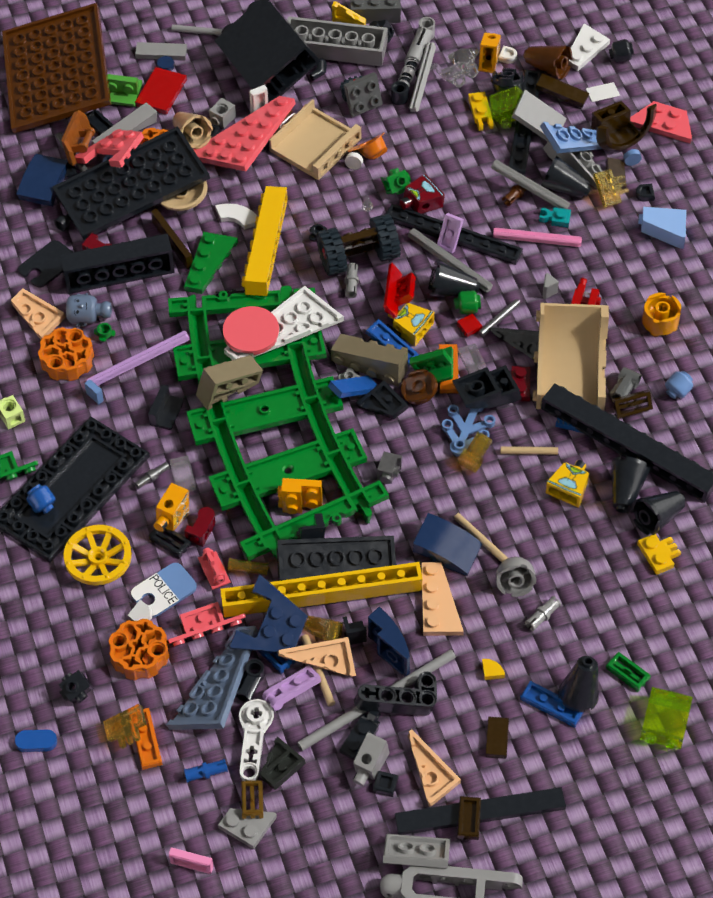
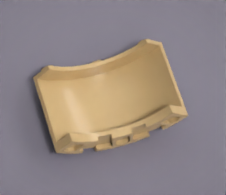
M540 303V310H536V322H539L538 351H534V363H537L536 390H533V401H536V409H541L542 398L553 384L556 383L559 386L565 387L573 394L581 396L587 402L597 405L604 411L609 305Z

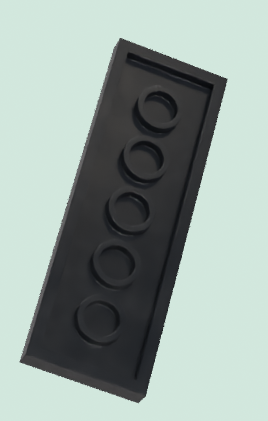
M394 536L276 541L278 581L396 565Z

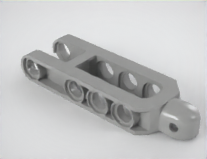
M411 865L403 871V875H385L380 882V891L386 898H454L416 894L412 890L413 882L422 880L432 881L433 884L442 882L452 883L454 886H459V884L476 886L475 898H484L485 889L520 888L521 890L523 877L513 872L452 866L438 868Z

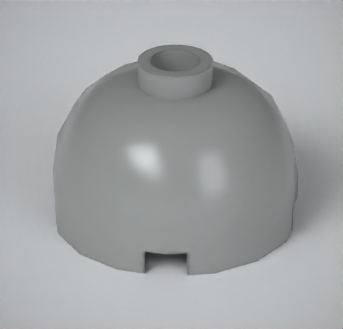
M522 557L507 558L499 565L496 572L498 589L503 594L505 592L508 594L513 593L512 597L524 596L530 593L533 585L536 584L534 567L528 560Z

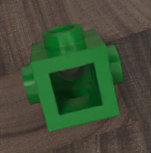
M398 168L389 170L388 175L381 177L386 194L396 193L398 195L404 193L405 187L411 181L408 172Z

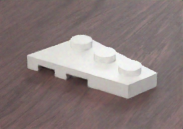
M583 24L571 47L573 57L572 60H569L568 65L579 71L610 44V39L588 25Z

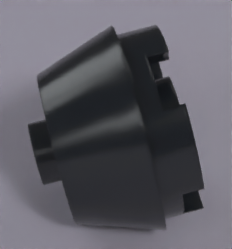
M503 68L502 72L497 73L494 71L490 81L497 96L511 98L520 94L525 79L523 78V72L517 73L516 69Z

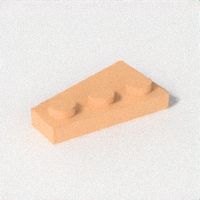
M23 288L11 299L14 308L40 339L45 335H49L66 318L64 312Z

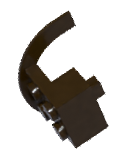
M622 101L592 112L591 129L596 130V140L599 146L607 151H618L638 143L649 131L655 120L657 104L647 107L646 119L640 130L630 121L631 110Z

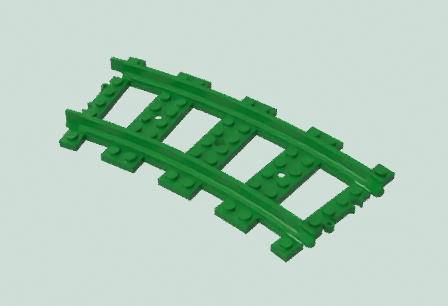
M282 286L280 290H268L267 296L234 293L229 297L226 291L219 292V298L215 295L202 296V308H197L195 294L190 297L168 298L169 317L188 316L191 344L173 348L178 381L197 378L199 383L204 368L232 361V359L224 354V349L228 346L224 339L210 341L207 324L208 314L232 313L237 309L248 306L274 310L300 289H293L292 292L291 286ZM314 287V288H308V289H310L313 293H315V287ZM321 330L254 357L261 368L290 364L296 385L227 402L220 400L212 404L213 408L208 411L205 407L186 411L196 446L215 441L226 470L208 477L221 510L224 511L241 505L256 534L239 542L248 561L270 551L277 559L276 541L299 539L298 529L303 526H313L314 514L322 513L325 527L329 525L330 521H332L334 526L341 525L342 518L354 515V512H359L365 523L369 524L372 516L370 507L389 499V494L380 480L362 487L352 467L366 463L367 456L354 429L335 434L327 414L343 410L342 400L328 387L330 381H334L333 376L315 380L310 365V360L327 358ZM304 419L308 420L316 441L247 464L244 463L234 436ZM290 468L292 472L285 473V469ZM332 474L343 497L282 524L274 525L261 498L277 493L278 486H282L283 478L316 480Z

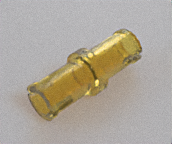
M229 558L228 571L245 572L247 575L254 573L267 576L269 563Z

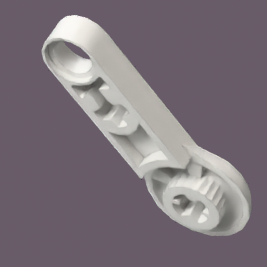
M253 699L246 702L239 712V720L244 730L240 763V778L242 781H256L258 779L264 733L272 724L274 718V711L270 704L261 699ZM257 711H258V712H259L258 718L255 719L252 714L255 715L254 712H257ZM251 750L255 751V754H253V763L249 762L248 753H250ZM251 768L255 770V775L249 778L244 776V771Z

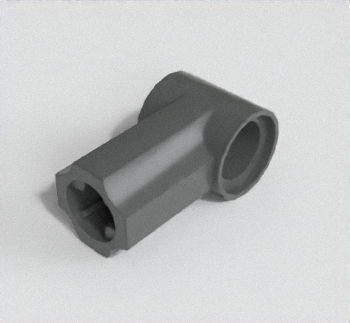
M623 367L616 385L610 392V398L615 399L629 395L639 385L642 374Z

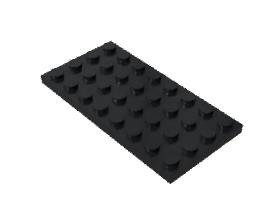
M178 126L138 145L135 150L132 149L130 151L131 156L129 159L125 158L123 167H112L107 160L52 186L54 193L83 240L87 239L91 233L97 234L210 179V174Z

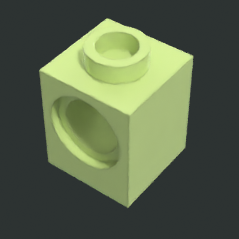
M13 395L0 400V417L8 430L25 422L23 410Z

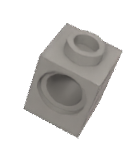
M221 98L209 110L210 122L225 129L236 117L235 105Z

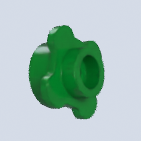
M101 323L94 329V334L99 337L101 342H105L110 337L116 335L115 330H112L111 325L108 323Z

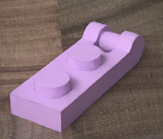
M308 665L264 691L262 698L270 703L274 710H280L284 703L320 683V675Z

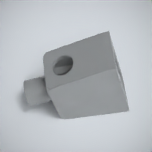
M369 732L367 733L353 762L356 771L352 780L354 783L364 786L367 778L375 780L378 771L381 770L390 753L386 740Z

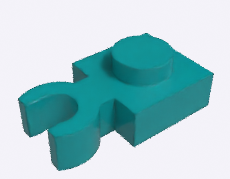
M541 208L539 222L546 223L551 221V226L569 228L571 210L553 208V211H550L547 208Z

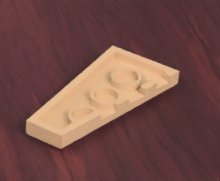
M422 562L423 636L464 635L442 562Z

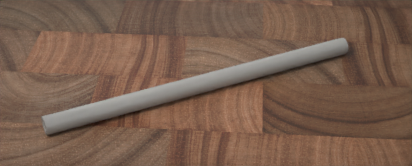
M451 649L392 684L391 687L407 688L416 683L422 672L428 671L432 673L455 659L454 652ZM354 707L298 741L299 749L304 751L368 711L359 710Z

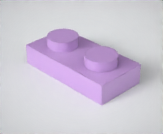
M450 213L445 214L437 245L447 252L454 253L464 219Z

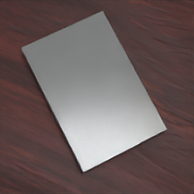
M527 90L522 92L511 116L546 141L549 140L540 128V125L543 122H548L551 126L561 124L563 127L567 119Z
M386 834L383 863L448 868L450 839Z

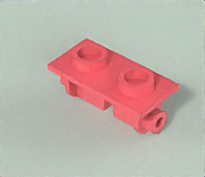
M205 548L202 556L198 557V560L212 590L231 583L217 552L210 550V548Z

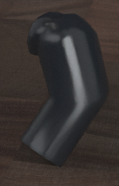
M320 58V62L316 65V70L309 73L313 81L326 73L327 62Z

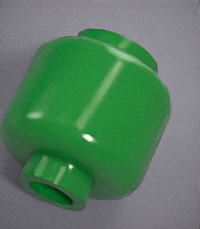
M474 290L459 292L458 298H454L455 309H459L461 315L476 314L478 309H481L480 294L477 295Z

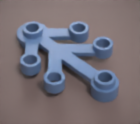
M454 404L448 407V415L453 418L461 432L458 437L453 430L452 420L445 419L442 421V430L447 433L452 441L450 443V450L455 456H464L468 452L469 447L481 442L485 443L489 440L490 434L484 429L494 427L495 417L493 415H486L484 421L473 424L477 413L483 411L484 408H470L464 423L459 414V407ZM479 431L478 436L467 439L468 435Z

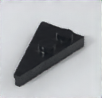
M491 327L490 331L534 360V351H538L539 331Z

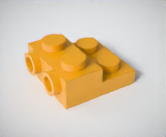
M283 478L282 486H278V508H282L283 513L302 514L303 507L315 509L322 506V480Z

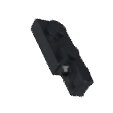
M370 711L368 715L363 714L341 746V754L355 760L367 733L376 735L379 730L380 722L377 721L381 716L379 711Z

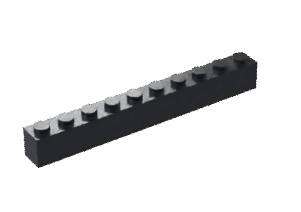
M554 383L542 398L541 409L572 425L575 429L624 457L637 458L646 462V467L650 466V472L705 503L713 492V471L705 469L697 462L684 457L678 451H674L662 442L649 437L646 433L638 431L630 424L617 419L613 414L601 410L597 405L591 404L581 396L568 391L565 387Z

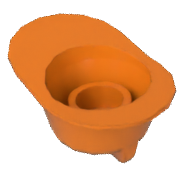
M385 132L369 141L352 147L348 152L358 150L368 159L380 157L387 152V147L382 138Z

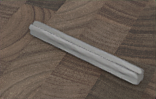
M434 42L426 44L409 105L411 112L417 113L419 111L436 49Z
M498 160L493 162L491 169L557 208H569L570 203L502 162Z

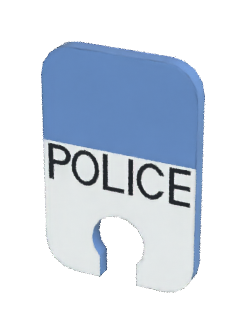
M172 563L135 586L131 591V596L138 603L144 596L152 595L155 601L148 606L152 609V618H155L193 594L197 589V584L181 564Z

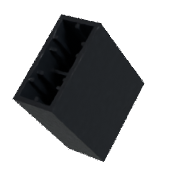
M270 0L252 2L247 7L246 12L234 23L225 26L221 35L214 40L252 89L262 85L267 87L268 103L278 96H282L320 62L316 54Z

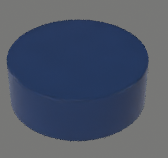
M169 56L160 57L157 60V67L172 71L174 69V60Z

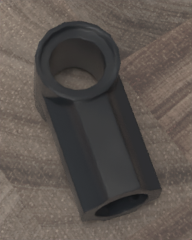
M251 659L246 664V670L236 693V697L241 701L248 702L252 700L259 683L264 679V665L258 659ZM253 669H257L260 672L257 674H253L250 671Z

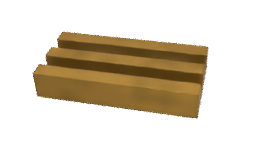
M262 780L241 781L242 819H246V816H251V819L255 818V816L264 818ZM246 786H250V810H246ZM254 786H258L259 791V809L256 810L254 799Z

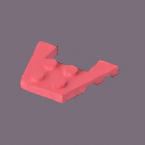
M117 129L112 134L88 147L87 152L75 155L76 162L87 164L97 154L114 155L108 160L110 166L123 167L125 158H130V151L138 147L144 136L140 131Z

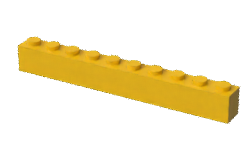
M414 562L270 583L297 607L422 591L423 578L420 563ZM255 584L220 589L224 618L241 614L266 612L270 601L251 593Z

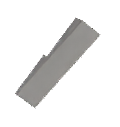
M146 102L92 140V145L112 134L117 129L139 131L156 123L157 111Z

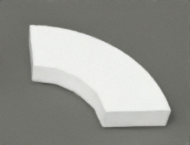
M238 204L215 205V210L221 222H235L241 225L244 230L256 226L257 215L249 208Z

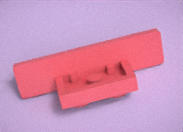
M215 602L180 614L185 634L168 639L167 642L177 646L185 643L184 639L192 637L195 640L203 637V632L211 630L212 633L223 630L222 626L230 624L231 627L242 623L241 619L246 618V616L241 614L224 620L219 603Z

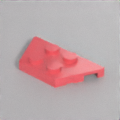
M655 101L648 105L657 104L656 117L649 132L691 144L692 135L686 110ZM648 106L630 117V121L636 128L641 129Z

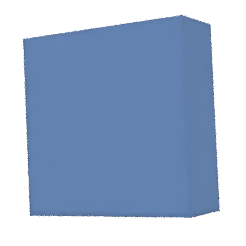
M92 380L86 381L84 383L86 394L99 405L104 401L102 389Z

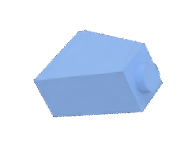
M643 207V213L639 214L638 224H641V232L677 248L684 249L686 210Z

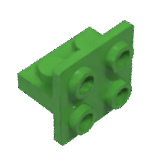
M108 74L111 104L135 107V101L139 96L142 80L135 77Z

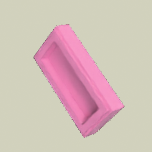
M172 847L170 849L169 858L171 864L208 874L212 873L214 867L212 858Z

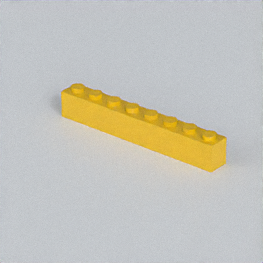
M266 186L265 192L261 193L262 205L258 206L259 216H256V228H253L254 240L250 241L251 252H248V264H245L246 276L242 277V287H245V295H268L288 202L287 187Z

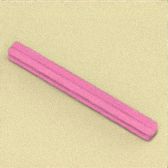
M494 228L493 238L573 247H581L582 237L505 228Z

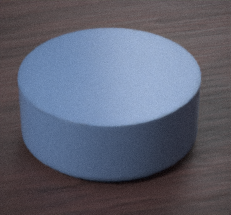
M631 149L624 154L623 159L626 165L633 166L641 161L642 156L639 150Z

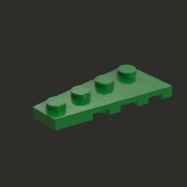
M203 232L184 285V290L202 294L214 278L215 272L219 271L225 258H228L231 254L232 248L238 244V238Z

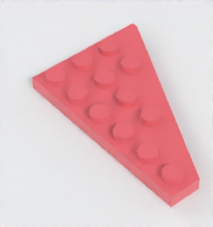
M278 96L212 137L204 147L193 150L202 163L246 172L296 104L295 99Z

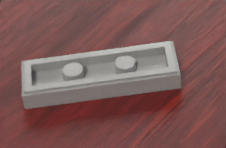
M137 42L135 57L137 59H159L163 56H169L173 60H186L187 44Z

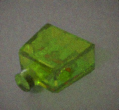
M518 86L489 96L491 115L503 129L511 128V122L516 121L511 116L523 92Z

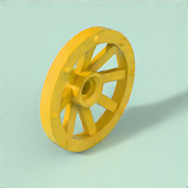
M92 525L82 528L71 536L64 548V562L67 571L74 579L87 585H104L117 580L126 572L132 558L131 546L127 537L120 530L108 525ZM93 535H105L101 547L96 545ZM86 537L91 547L89 551L78 545ZM112 537L120 542L119 545L106 551ZM73 550L85 556L86 559L71 560ZM124 550L122 560L110 558ZM90 565L84 573L76 569L78 566ZM111 565L118 567L109 573L105 566ZM96 569H100L102 575L92 576V573Z

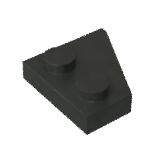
M279 737L275 738L274 748L272 752H269L267 762L260 772L261 779L274 790L279 788L306 764L305 759Z

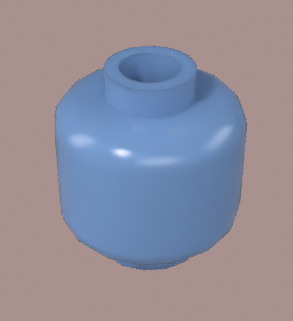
M685 371L674 372L665 383L666 393L673 399L676 397L679 399L685 398L693 388V378Z

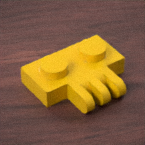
M655 534L638 540L637 545L656 575L674 568L672 559L681 555V551L677 549L676 543H673L672 537L660 541Z

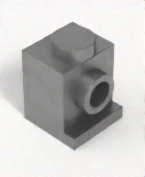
M384 451L377 468V480L385 484H392L394 477H398L399 471L402 468V456Z

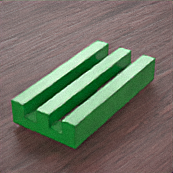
M620 652L606 665L608 671L637 692L651 678L649 673ZM617 660L621 661L623 664H625V665L628 666L629 668L624 667V666H623L622 664H620ZM630 669H632L634 672L640 675L642 679L635 675Z

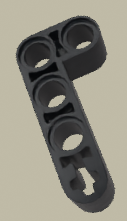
M426 671L419 675L414 689L362 685L356 693L354 705L363 711L427 716L432 712L437 702V680L434 674Z

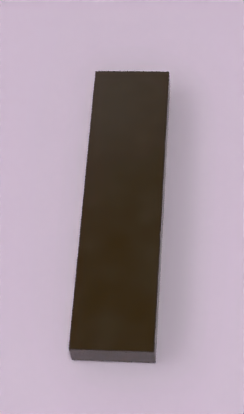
M158 209L152 210L151 217L154 226L161 235L168 234L172 250L187 269L191 268L193 263L192 254Z

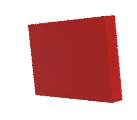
M155 67L135 101L136 106L140 107L147 102L157 112L167 115L187 81V75Z

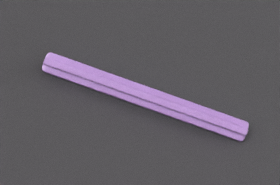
M182 331L87 378L86 381L90 379L98 386L189 341V336L186 331Z

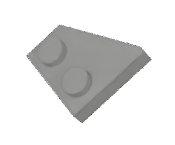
M230 808L218 824V828L250 848L255 849L277 818V814L263 811L264 818L255 816V818L251 819V816H246V819H242V809Z

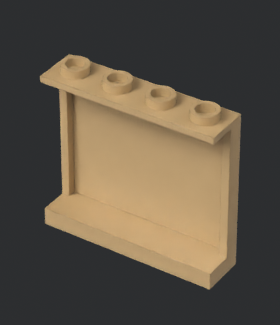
M312 99L269 139L270 152L319 180L349 149L361 140V127L357 124L352 128L347 127L316 109Z

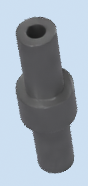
M164 462L156 469L146 472L144 477L134 483L137 489L158 479L160 474L170 468L168 463Z

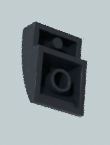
M506 365L492 371L485 367L452 380L466 408H492L522 400L520 389Z

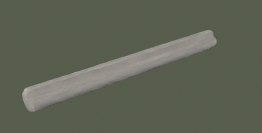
M413 228L409 231L408 237L445 264L477 278V282L480 283L479 288L484 292L488 293L491 291L493 285L488 280Z

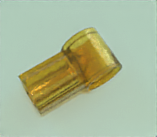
M477 432L468 449L463 450L459 456L458 464L476 473L482 465L483 456L491 445L492 439Z

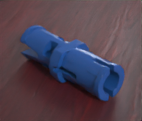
M225 759L208 764L203 762L200 766L184 769L187 782L204 777L209 779L212 775L228 772Z

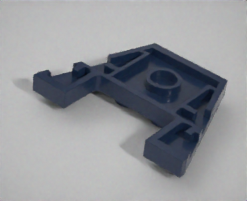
M259 575L251 593L270 601L256 638L236 630L229 648L278 653V650L296 647L308 616L263 576Z

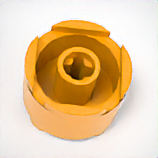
M655 293L647 298L644 304L642 323L652 336L668 335L677 330L681 314L679 300L674 296H667L666 293Z

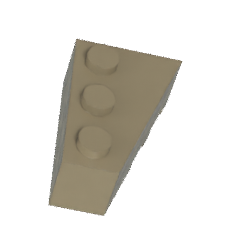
M251 355L218 365L208 366L203 369L196 396L208 411L213 408L212 404L220 400L222 402L227 401V396L235 392L240 394L259 384L263 370Z

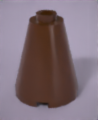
M565 45L530 46L523 54L526 63L556 79H564L571 68L568 65L569 60H572L573 57L571 48Z

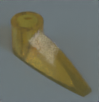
M307 615L308 617L303 627L305 631L325 641L341 638L343 622Z

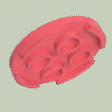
M256 306L235 310L226 318L223 324L224 340L237 353H254V355L264 353L275 345L279 335V324L276 317L270 311Z

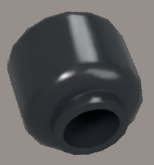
M622 39L612 43V48L609 49L611 59H615L616 63L632 59V55H634L632 42Z

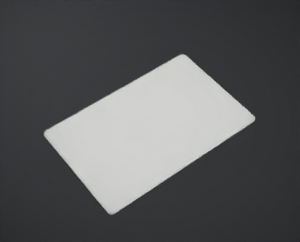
M614 82L586 88L592 102L620 96Z

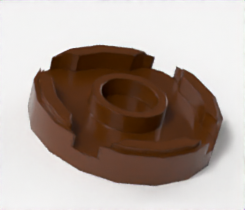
M417 369L410 372L406 380H403L401 384L402 396L408 403L413 405H422L434 397L438 387L435 376L425 369Z

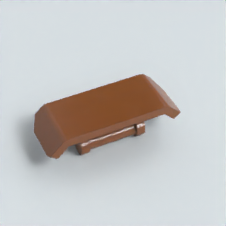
M79 110L73 113L61 139L68 163L72 166L77 164L75 159L76 153L87 152L90 140L95 134V129L90 126L86 114Z

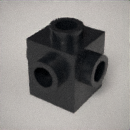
M80 670L73 674L65 675L59 684L62 689L59 691L66 702L70 700L72 703L82 702L88 697L87 693L94 689Z

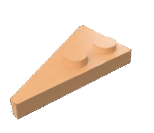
M348 637L278 650V656L346 676H356Z
M411 729L408 733V739L428 806L431 807L459 785L461 779Z

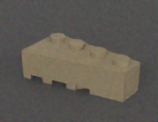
M340 334L331 349V361L337 365L352 368L356 372L359 371L371 378H377L385 381L387 384L398 387L408 371V348L396 349L391 344L382 346L378 345L377 341L370 340L369 342H364L362 338Z

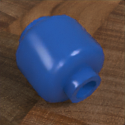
M38 484L27 492L26 500L35 513L43 511L46 514L54 508L52 504L56 498L47 486Z

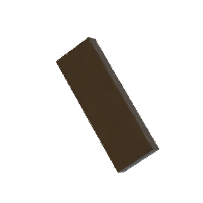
M543 73L535 88L583 108L589 96L588 92Z

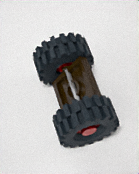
M388 213L372 217L369 220L370 228H364L356 233L349 232L343 236L338 234L336 228L317 232L318 252L326 274L331 276L346 272V259L348 256L374 249L381 262L400 257V240L398 239L397 228L391 215Z

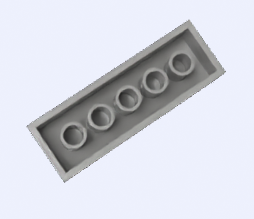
M288 16V22L319 59L375 66L383 65L388 42V28Z

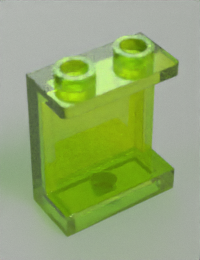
M652 687L640 739L649 744L664 745L669 749H681L693 697Z

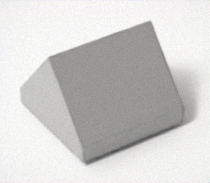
M546 273L544 278L543 299L558 293L559 281L549 273Z

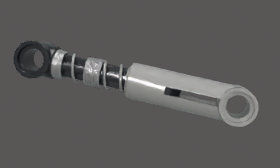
M423 17L419 20V27L405 58V66L401 71L398 81L391 85V101L395 105L407 103L409 83L412 82L416 68H419L421 65L426 44L435 37V20L431 17Z

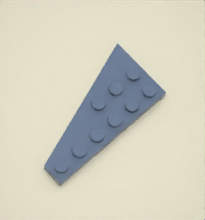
M256 626L237 627L236 629L256 638L258 633ZM234 633L226 642V648L220 656H216L213 660L214 665L212 668L206 670L189 693L190 698L185 705H180L177 709V716L174 720L170 719L166 724L169 730L224 729L251 651L229 648Z

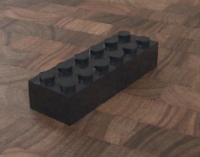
M168 234L60 255L68 294L175 273Z

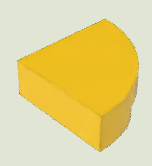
M482 659L485 680L505 678V672L500 664L490 659Z

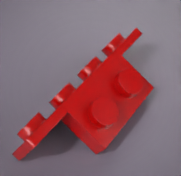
M390 263L383 308L387 314H390L395 319L398 315V307L411 302L414 298L416 276L411 272L402 277L399 269L393 263Z

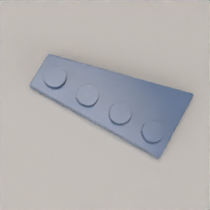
M543 122L540 125V128L557 154L602 149L596 140V130L586 128L578 130L574 126L564 128L561 124L551 126L548 122Z

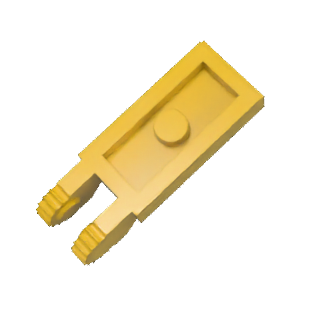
M485 91L469 93L468 100L478 130L483 131V122H487L489 130L494 129L492 114Z

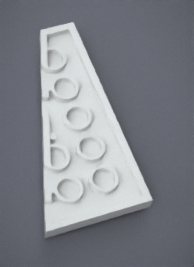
M304 286L271 312L278 321L279 335L275 345L268 351L343 322L344 316ZM229 346L224 349V354L232 360L249 355L253 358L261 355L237 353Z

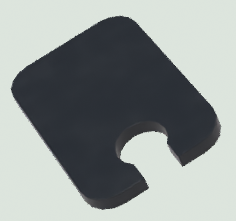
M51 241L19 266V274L26 278L31 271L39 270L41 274L33 278L31 283L35 287L42 288L63 273L60 255L73 253V251L60 241Z

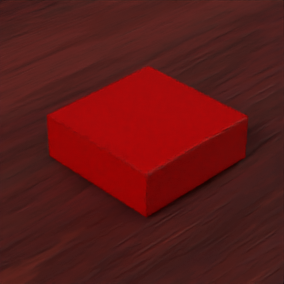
M470 314L457 321V326L466 337L482 329L481 323L474 314Z

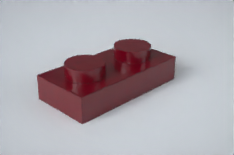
M512 366L511 375L520 389L522 400L519 401L530 402V367Z

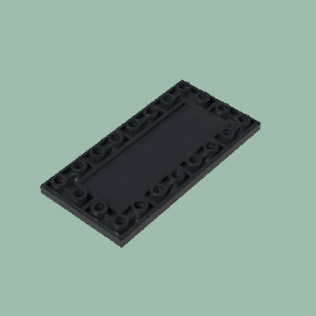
M90 416L0 509V530L51 563L65 548L71 536L81 530L150 457L149 452ZM38 484L47 486L56 498L52 504L54 508L46 514L43 511L35 513L26 500L27 492Z

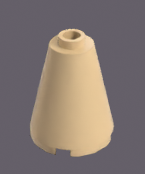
M178 112L174 115V127H179L192 148L200 149L210 141L213 127L205 116L187 112Z

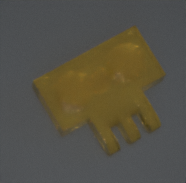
M611 169L593 174L603 207L607 208L622 203L620 195L629 192L628 188L621 189V187L627 185L626 181L619 183V180L624 179V175L614 177Z
M139 704L103 721L107 739L111 742L118 739L121 749L126 747V742L128 745L133 744V738L136 742L141 740L138 728L147 725L143 707Z

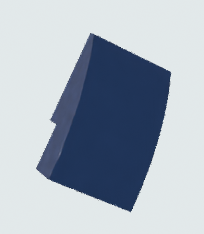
M35 154L17 191L18 198L53 207L56 194L52 186L64 181L69 165L68 160Z
M428 513L413 542V552L431 558V562H442L444 568L468 576L482 543L462 528Z
M378 607L368 616V637L377 644V654L401 675L406 677L410 674V655L406 641L391 617L382 608Z

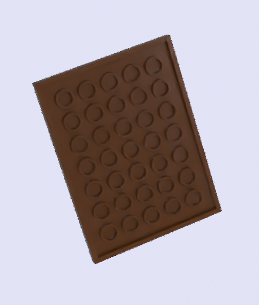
M97 3L2 31L10 121L13 133L71 117L78 110L85 113L111 105L101 20Z

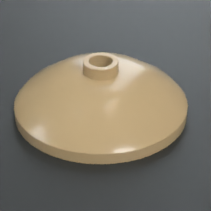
M207 181L181 192L160 204L173 211L189 210L197 206L205 198L208 189Z

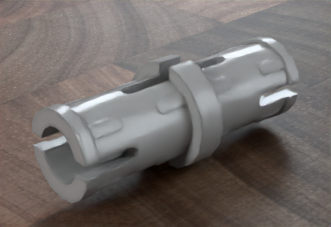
M355 263L347 264V274L344 283L346 284L345 296L348 298H355L357 296L359 278L357 277L358 265H355Z
M552 596L543 606H539L536 612L525 621L527 628L532 626L530 630L535 631L544 620L547 621L550 615L561 606L559 599L554 601L556 597Z

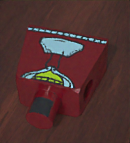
M424 174L405 187L404 198L400 200V206L404 210L411 207L415 212L422 214L442 208L445 194Z

